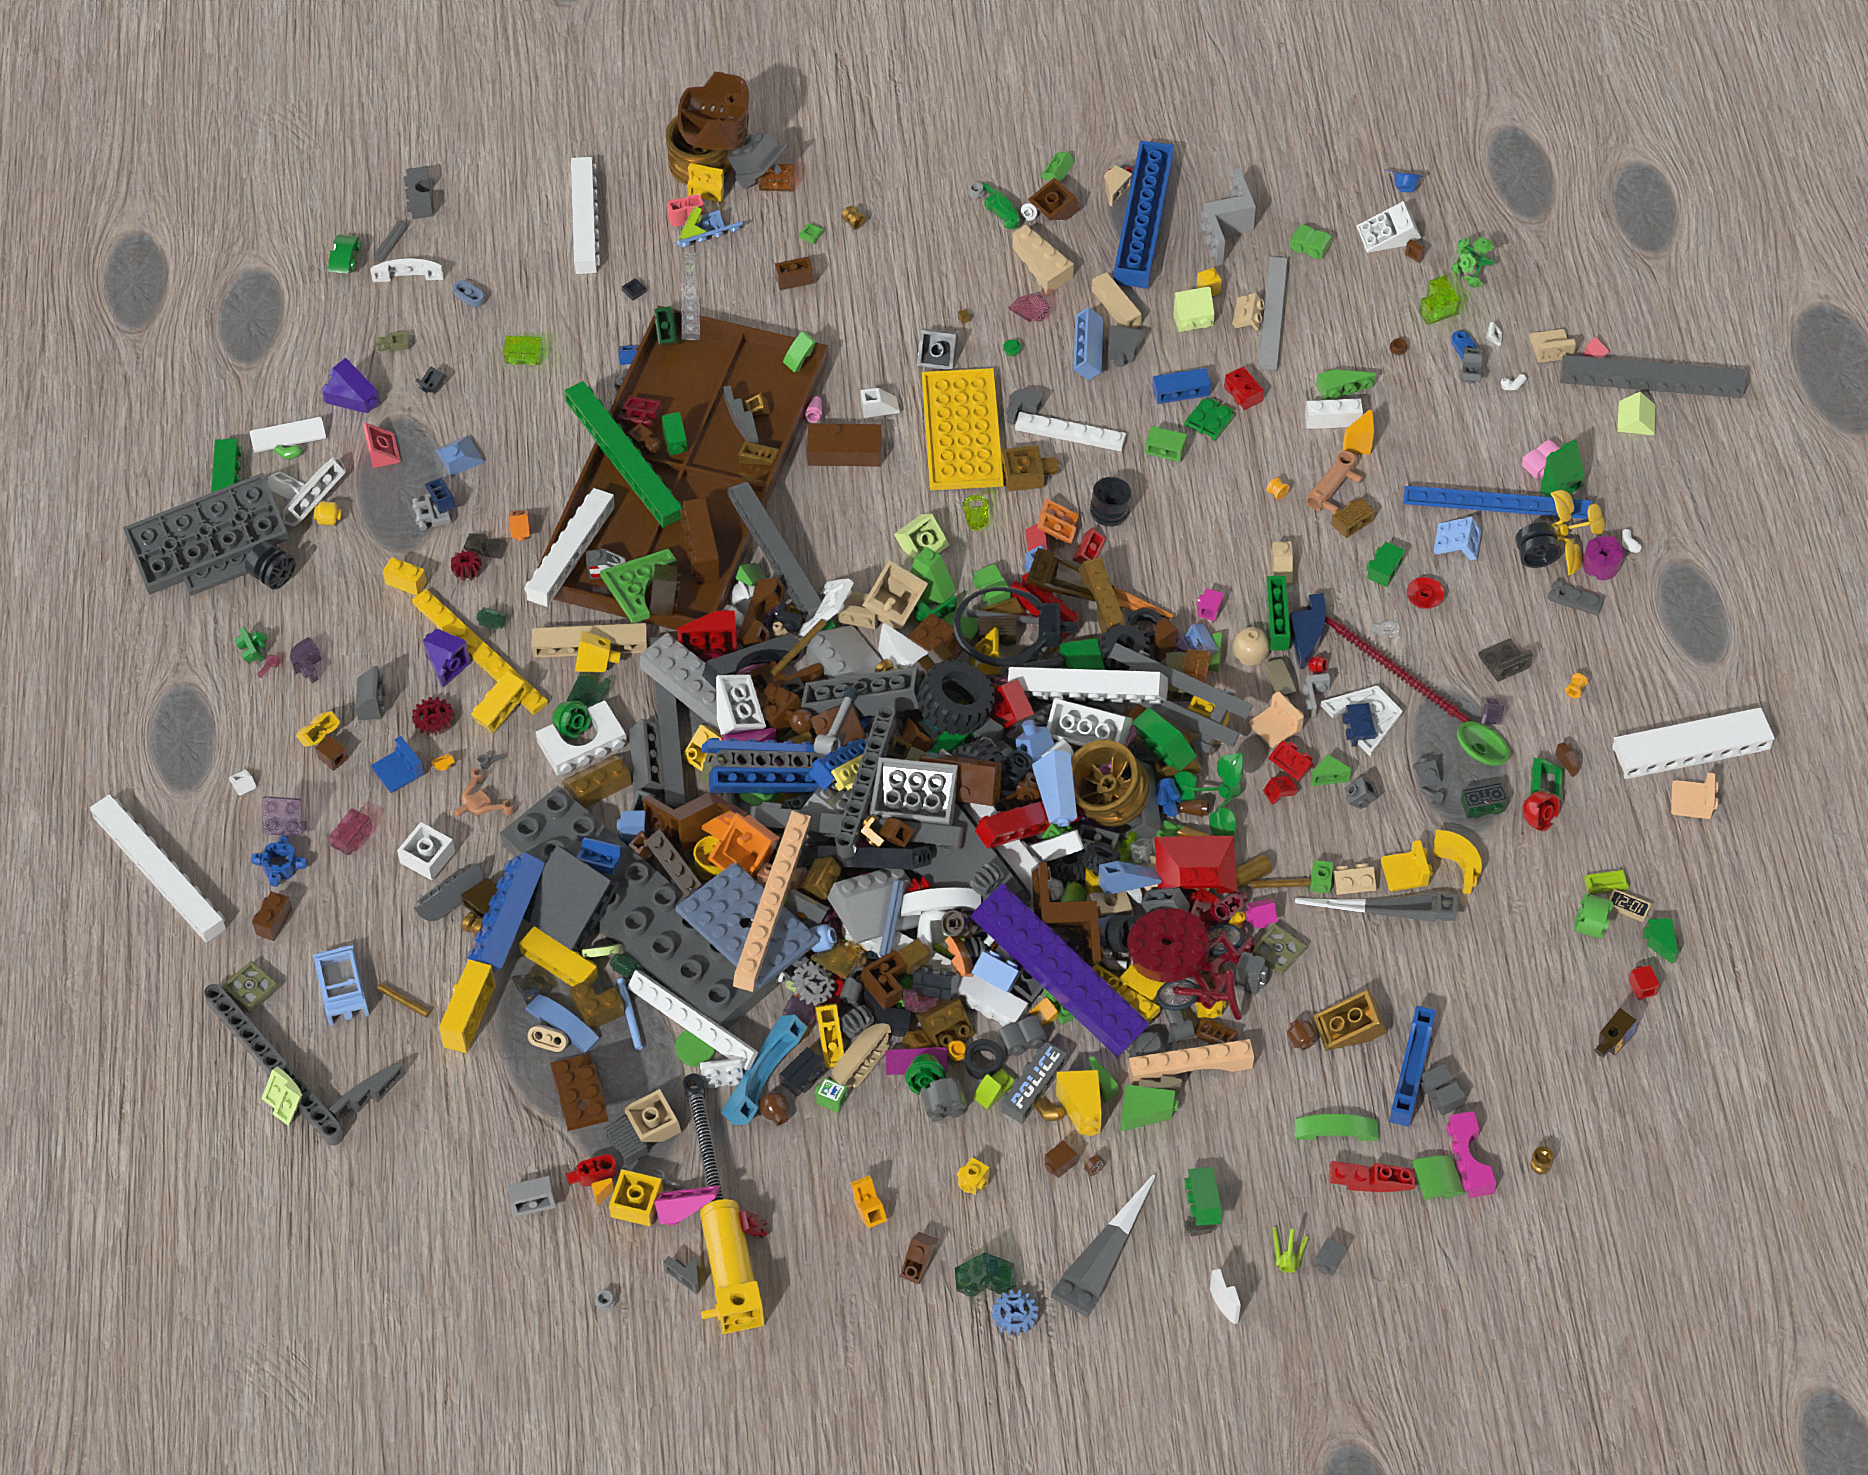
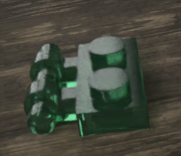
M580 672L566 702L580 701L585 706H594L603 701L604 695L610 689L611 680L604 678L603 682L598 683L599 676ZM593 692H597L596 696L592 697Z

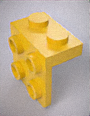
M1421 840L1413 841L1411 852L1388 855L1381 858L1382 869L1390 891L1428 886L1429 878L1432 876L1431 864H1427V850L1425 847H1422Z

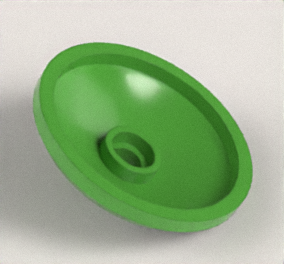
M1464 722L1459 726L1457 730L1459 744L1472 759L1489 766H1499L1507 762L1510 757V750L1498 733L1477 722Z

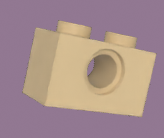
M1126 891L1105 895L1104 892H1093L1086 899V901H1097V906H1100L1101 909L1100 918L1114 914L1131 915L1133 911Z

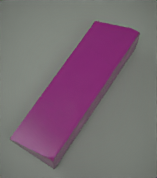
M947 1048L886 1050V1075L906 1074L912 1059L922 1054L935 1056L945 1072H948Z

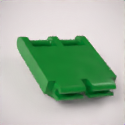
M1210 397L1207 400L1202 399L1185 420L1184 426H1190L1198 430V433H1204L1216 441L1234 419V409L1224 404L1219 407L1220 402Z

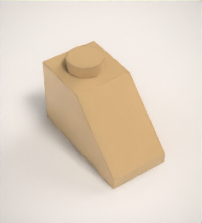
M1116 165L1111 170H1108L1104 176L1105 190L1111 207L1125 194L1132 183V173Z
M1291 541L1272 542L1271 561L1273 576H1286V585H1292L1293 555Z

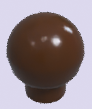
M769 1092L761 1098L759 1109L766 1119L773 1120L776 1126H780L790 1119L787 1113L788 1104L782 1094Z

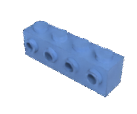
M1089 307L1076 314L1073 370L1087 380L1101 373L1103 317Z

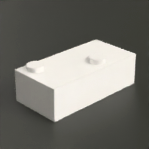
M1054 698L1047 729L1051 738L1064 739L1066 742L1080 746L1097 740H1112L1126 747L1133 718Z

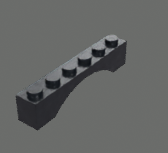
M791 633L730 654L710 659L705 663L702 677L716 689V677L718 675H735L741 669L755 664L773 661L778 664L799 641ZM804 648L787 665L800 661Z

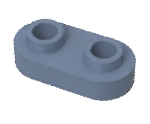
M461 280L453 285L454 295L468 305L478 307L484 303L483 292L469 282Z

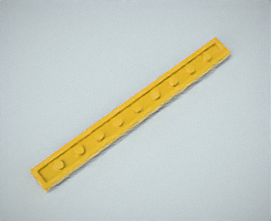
M427 589L412 599L413 605L440 630L465 640L469 656L496 681L506 671L524 681L529 691L519 703L532 715H535L548 705L545 697Z

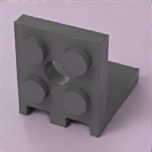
M795 889L791 891L784 904V907L808 929L820 925L828 910V907ZM797 912H803L806 918H800ZM801 956L791 965L798 967L803 956Z

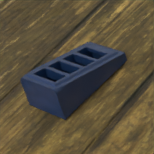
M442 477L425 483V487L440 514L456 508L454 497Z

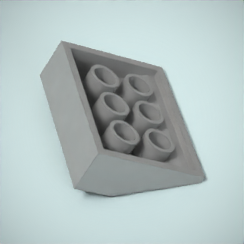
M853 625L820 631L805 646V654L814 665L820 663L826 680L876 673L875 668L882 661Z
M879 757L870 810L871 817L877 815L879 819L891 817L900 821L952 826L958 766Z
M886 868L833 884L827 898L856 944L883 936L893 881L900 880L905 883L903 895L912 893L909 892L911 881L904 869ZM900 906L896 932L917 927L920 915L901 916Z

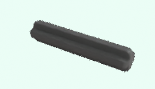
M397 221L374 253L375 260L381 262L405 230L406 223L404 221Z

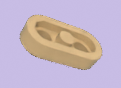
M535 1025L528 1032V1040L532 1045L554 1052L562 1051L569 1042L565 1032L544 1025ZM541 1032L542 1037H539L537 1033ZM557 1037L561 1039V1043L557 1042Z

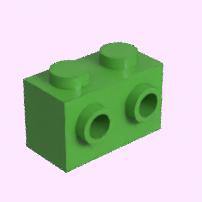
M1151 426L1145 442V454L1180 462L1186 447L1187 434Z

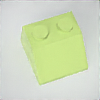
M1210 286L1175 292L1173 316L1179 332L1213 326L1214 309Z
M921 514L894 533L901 548L913 559L926 546L936 553H940L949 546L947 539L932 514Z

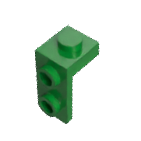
M953 595L934 610H931L919 599L914 607V616L918 621H923L930 613H933L942 619L956 610L957 597Z

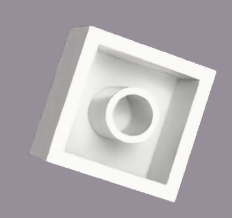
M420 822L397 852L401 864L433 880L453 856L455 848L453 839Z

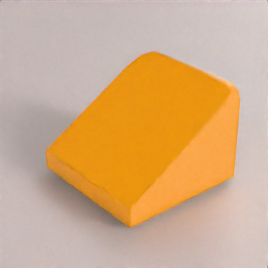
M1047 997L1029 1012L1031 1016L1037 1015L1042 1027L1058 1019V1011Z
M612 1178L591 1184L596 1205H599L614 1191Z

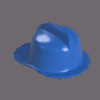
M1385 169L1394 173L1395 186L1400 192L1404 193L1414 192L1418 186L1419 179L1424 177L1423 175L1400 173Z

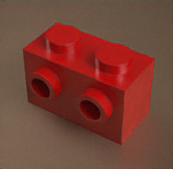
M1244 366L1225 375V390L1234 397L1235 402L1244 410L1263 401L1264 390Z

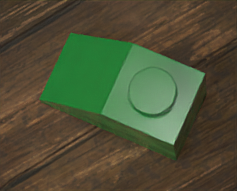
M680 412L662 416L664 440L669 455L687 452L686 436Z
M1672 918L1648 919L1646 927H1643V938L1647 939L1648 947L1668 962L1675 963L1678 950Z

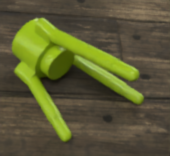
M1274 1226L1272 1230L1277 1258L1276 1266H1279V1270L1283 1272L1293 1273L1296 1269H1299L1300 1260L1309 1237L1307 1235L1304 1237L1298 1255L1295 1257V1253L1292 1252L1294 1228H1291L1288 1251L1283 1252V1255H1281L1277 1228Z

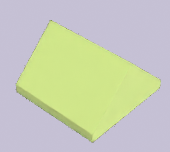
M1641 392L1619 401L1617 432L1654 435L1656 405Z

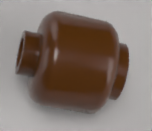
M1297 1019L1290 1023L1291 1027L1287 1030V1035L1294 1048H1300L1302 1051L1315 1044L1317 1034L1310 1021Z

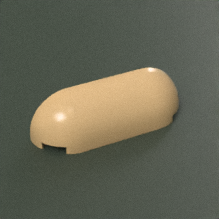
M880 1023L865 1029L834 1066L831 1073L833 1081L847 1086V1088L858 1087L883 1057L885 1051L888 1050L890 1046L887 1044L889 1033H891L890 1026Z

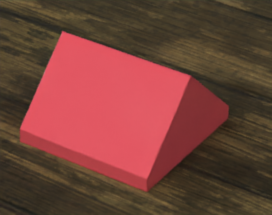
M365 422L363 427L373 468L399 463L401 460L394 433Z

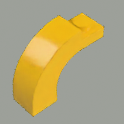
M1436 830L1433 857L1448 858L1458 863L1464 874L1463 894H1471L1472 887H1476L1477 878H1480L1482 862L1477 849L1470 841L1459 834Z

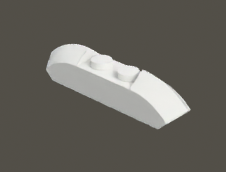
M332 457L291 499L283 510L284 524L291 526L299 524L345 474L346 468L340 459Z

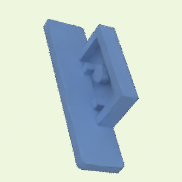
M719 210L702 215L698 224L695 223V225L707 232L677 241L675 246L680 245L683 248L691 245L690 241L697 240L698 243L707 240L706 236L712 234L714 237L724 235L723 231L729 229L730 232L739 230V226L743 225V221L724 227Z

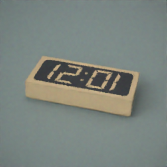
M1616 889L1613 890L1609 901L1613 902V911L1644 923L1651 903Z

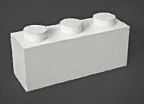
M1361 398L1306 401L1305 420L1307 429L1349 427L1363 415Z

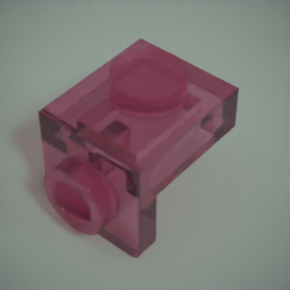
M903 990V1004L910 1011L924 1013L929 1011V1008L937 1006L936 998L917 997L915 991Z

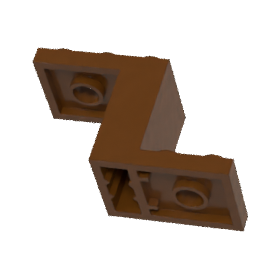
M709 792L675 810L650 795L643 798L648 833L653 835L657 830L661 829L671 837L683 854L693 849L704 837L712 836L702 829V825L730 810L734 813H739L743 817L749 815V813Z
M1047 862L1036 864L1031 868L1034 914L1049 928L1082 927L1084 961L1089 966H1094L1101 962L1104 951L1103 947L1100 946L1102 927L1099 926L1098 918L1101 917L1100 906H1097V901L1049 903V900L1052 899V890L1048 888V880L1051 877L1050 868H1047Z
M590 1053L551 1062L550 1065L567 1130L571 1131L608 1122L596 1067L592 1062Z

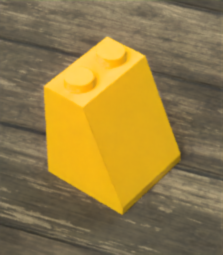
M1098 1070L1057 1072L1056 1096L1078 1133L1087 1136L1100 1134L1101 1102Z

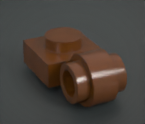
M641 423L627 432V436L631 438L632 442L639 447L644 445L643 448L649 455L658 452L662 446L659 439H653V433Z

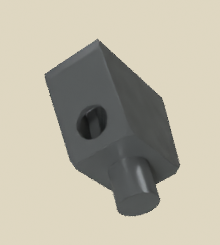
M1113 325L1109 326L1108 358L1114 360L1113 364L1115 366L1122 367L1124 362L1131 363L1134 361L1143 342V331Z

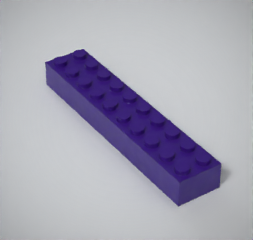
M1003 883L971 915V918L1117 1058L1149 1026L1150 1023Z

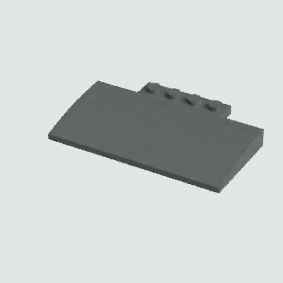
M264 473L123 527L149 595L185 581L191 596L248 574L245 569L246 559L258 543L269 540L277 545L290 540Z

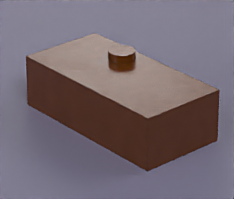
M808 423V466L881 467V424Z
M926 752L919 757L920 762L958 766L955 801L993 806L999 802L1002 763Z

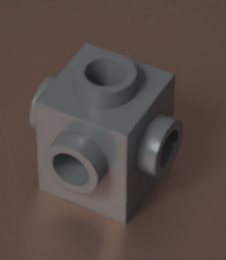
M1365 777L1352 781L1351 784L1344 788L1348 804L1359 809L1366 808L1370 803L1379 798L1375 783Z

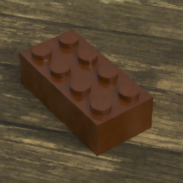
M700 498L683 501V509H680V522L682 531L684 530L685 533L684 542L685 546L688 547L687 555L688 560L691 561L692 577H696L697 583L719 580V558L706 499Z

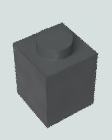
M1327 1237L1316 1256L1314 1267L1323 1274L1334 1276L1345 1257L1346 1247Z

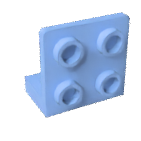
M1473 517L1439 523L1434 553L1437 555L1462 550L1470 561L1476 560L1481 528Z

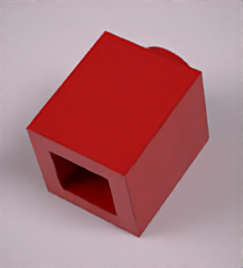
M1651 965L1638 966L1631 970L1629 982L1637 999L1641 1000L1656 996L1660 984Z

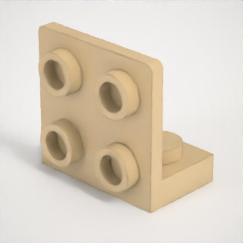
M1564 329L1530 333L1529 335L1538 363L1562 360L1563 355L1574 356L1575 340L1567 339Z

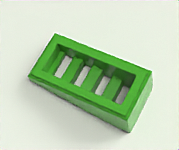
M1090 1057L1089 1069L1098 1070L1100 1093L1103 1100L1107 1102L1118 1094V1083L1095 1057Z

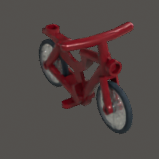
M1220 924L1207 930L1209 939V956L1207 961L1215 954L1221 956L1213 962H1206L1197 973L1192 975L1201 989H1198L1195 983L1186 979L1177 982H1166L1158 989L1156 994L1157 1002L1161 1007L1177 1011L1186 1009L1194 1003H1202L1205 1008L1212 1009L1216 1002L1229 1001L1234 1018L1236 1020L1242 1019L1235 995L1234 972L1232 969H1228L1226 973L1220 974L1219 968L1228 961L1238 965L1241 954L1244 951L1251 954L1254 952L1255 943L1253 938L1249 937L1241 947L1244 941L1242 930L1231 924ZM1203 971H1210L1214 982L1217 983L1213 991L1201 975ZM1226 984L1227 993H1221Z

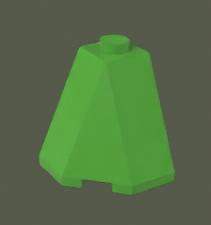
M926 546L915 557L910 573L928 583L919 599L925 605L926 603H937L939 605L951 598L956 593V588L942 556Z

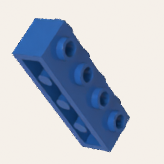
M862 738L855 742L851 740L845 747L840 746L834 753L829 752L823 759L821 757L812 764L813 769L809 772V775L824 791L838 783L831 771L862 755L867 742Z

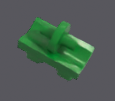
M245 627L239 629L241 635L234 642L240 650L248 647V649L241 653L243 659L247 663L255 659L260 662L263 661L265 658L260 648L265 647L268 639L266 634L259 633L258 631H254L253 634L248 633Z

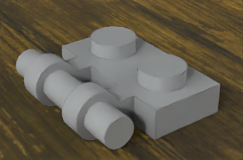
M429 494L424 495L425 501L420 502L419 498L412 500V509L416 513V524L421 531L427 529L426 524L428 522H431L433 527L451 523L448 511L440 514ZM428 509L429 513L423 514V511Z

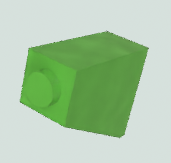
M1126 1085L1120 1131L1172 1119L1173 1111H1177L1178 1099H1174L1175 1091Z

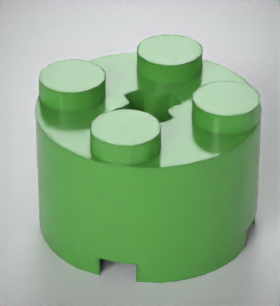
M1585 893L1580 902V910L1576 914L1574 932L1602 939L1604 930H1607L1610 919L1607 918V915L1612 910L1613 902Z

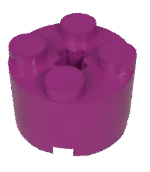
M1613 536L1597 537L1589 540L1583 558L1585 572L1589 576H1596L1599 580H1609L1615 577L1620 570L1623 559L1622 546Z

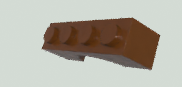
M778 578L758 579L737 640L744 648L769 639L770 633L762 624V621L769 610L781 604L786 588Z

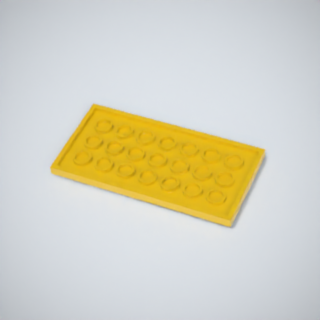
M994 368L922 372L930 490L1003 487Z

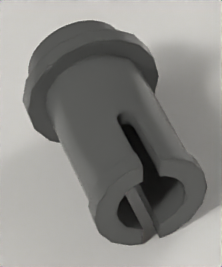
M627 368L623 369L619 378H616L614 381V387L618 391L629 370Z

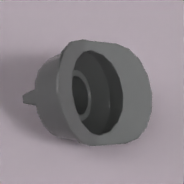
M1162 1027L1148 1028L1132 1043L1130 1047L1131 1058L1168 1052L1172 1047L1173 1038Z

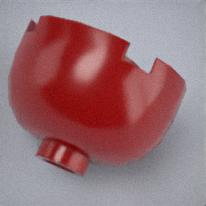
M1546 791L1532 793L1524 800L1522 805L1523 818L1526 823L1540 831L1548 830L1554 824L1550 821L1553 817L1557 818L1559 814V798Z

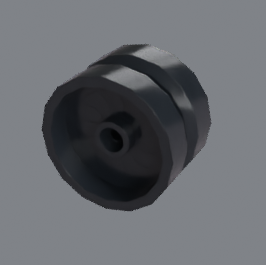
M1539 522L1527 525L1519 530L1516 534L1515 542L1523 565L1529 568H1541L1554 563L1561 556V548L1554 526L1549 523Z

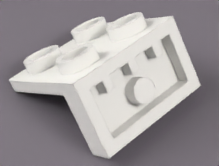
M726 1059L700 1063L704 1088L713 1089L724 1085L736 1086L743 1077L741 1060L732 1061Z

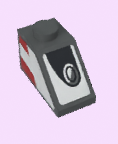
M606 549L586 551V563L590 580L601 578V570L627 562L625 557Z

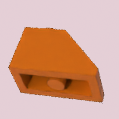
M529 510L510 511L511 538H516V541L526 540L530 536Z
M731 810L702 825V829L720 840L735 813Z

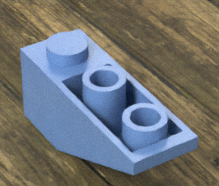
M1121 861L1099 865L1098 884L1105 895L1161 883V879L1154 868Z

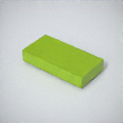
M1624 870L1584 876L1586 888L1590 895L1613 892L1614 889L1624 891L1628 890L1629 887Z

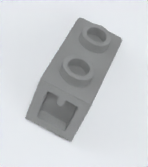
M1329 673L1306 676L1305 684H1302L1303 695H1307L1306 709L1310 711L1311 717L1316 716L1317 709L1314 692L1329 691Z

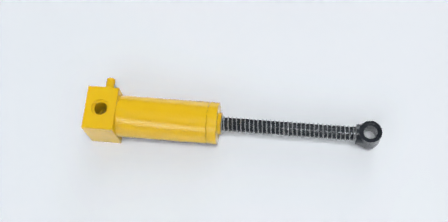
M691 1073L684 1078L683 1087L685 1097L690 1103L693 1121L695 1122L694 1127L698 1145L700 1146V1158L706 1186L720 1185V1191L716 1198L700 1209V1218L716 1296L715 1308L702 1311V1319L717 1317L721 1324L722 1334L765 1326L758 1284L754 1279L745 1233L742 1232L738 1214L740 1208L736 1201L723 1197L722 1183H720L719 1169L717 1170L718 1165L716 1164L717 1159L713 1150L712 1135L708 1126L707 1111L703 1102L705 1098L704 1081L699 1074Z

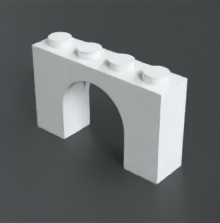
M606 701L588 708L591 723L598 733L595 739L586 745L573 746L563 741L553 724L536 731L537 743L557 776L569 773L572 769L584 766L596 758H601L607 753L619 750L627 745L626 734Z

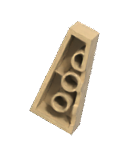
M1025 224L1013 233L1014 250L1021 260L1027 264L1028 270L1031 274H1034L1036 281L1043 287L1047 296L1073 278L1074 264Z

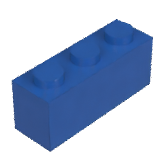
M1206 368L1153 376L1152 389L1156 403L1163 404L1210 396L1211 383Z

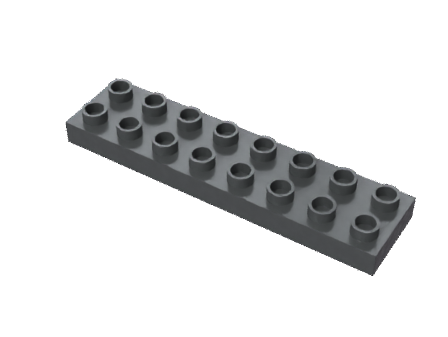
M559 786L500 832L502 846L514 857L525 852L545 862V865L550 858V853L557 845L567 848L568 852L577 856L582 848L584 837L620 845L621 857L618 867L612 875L603 874L620 884L595 928L613 944H622V952L656 982L724 1029L728 1030L777 987V977L773 978L761 989L755 985L753 992L734 987V975L737 967L676 912V906L687 899L686 896Z

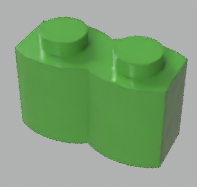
M1299 225L1290 239L1291 249L1296 252L1307 253L1310 257L1322 259L1331 245V235L1323 231H1315L1306 225Z
M995 564L973 572L974 578H972V583L975 589L1008 587ZM994 591L981 594L980 596L983 602H987L990 606L1009 599L1010 592Z

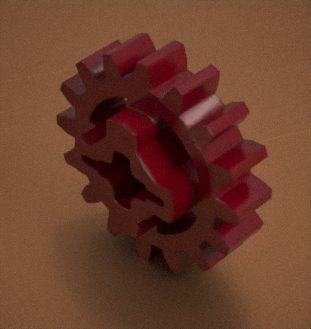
M429 697L428 701L422 699V704H416V709L412 710V721L415 728L419 729L421 734L426 731L427 736L431 732H434L435 736H437L438 731L445 733L444 728L450 729V723L454 722V711L451 704H447L446 699L442 701L439 700V697H436L435 700Z

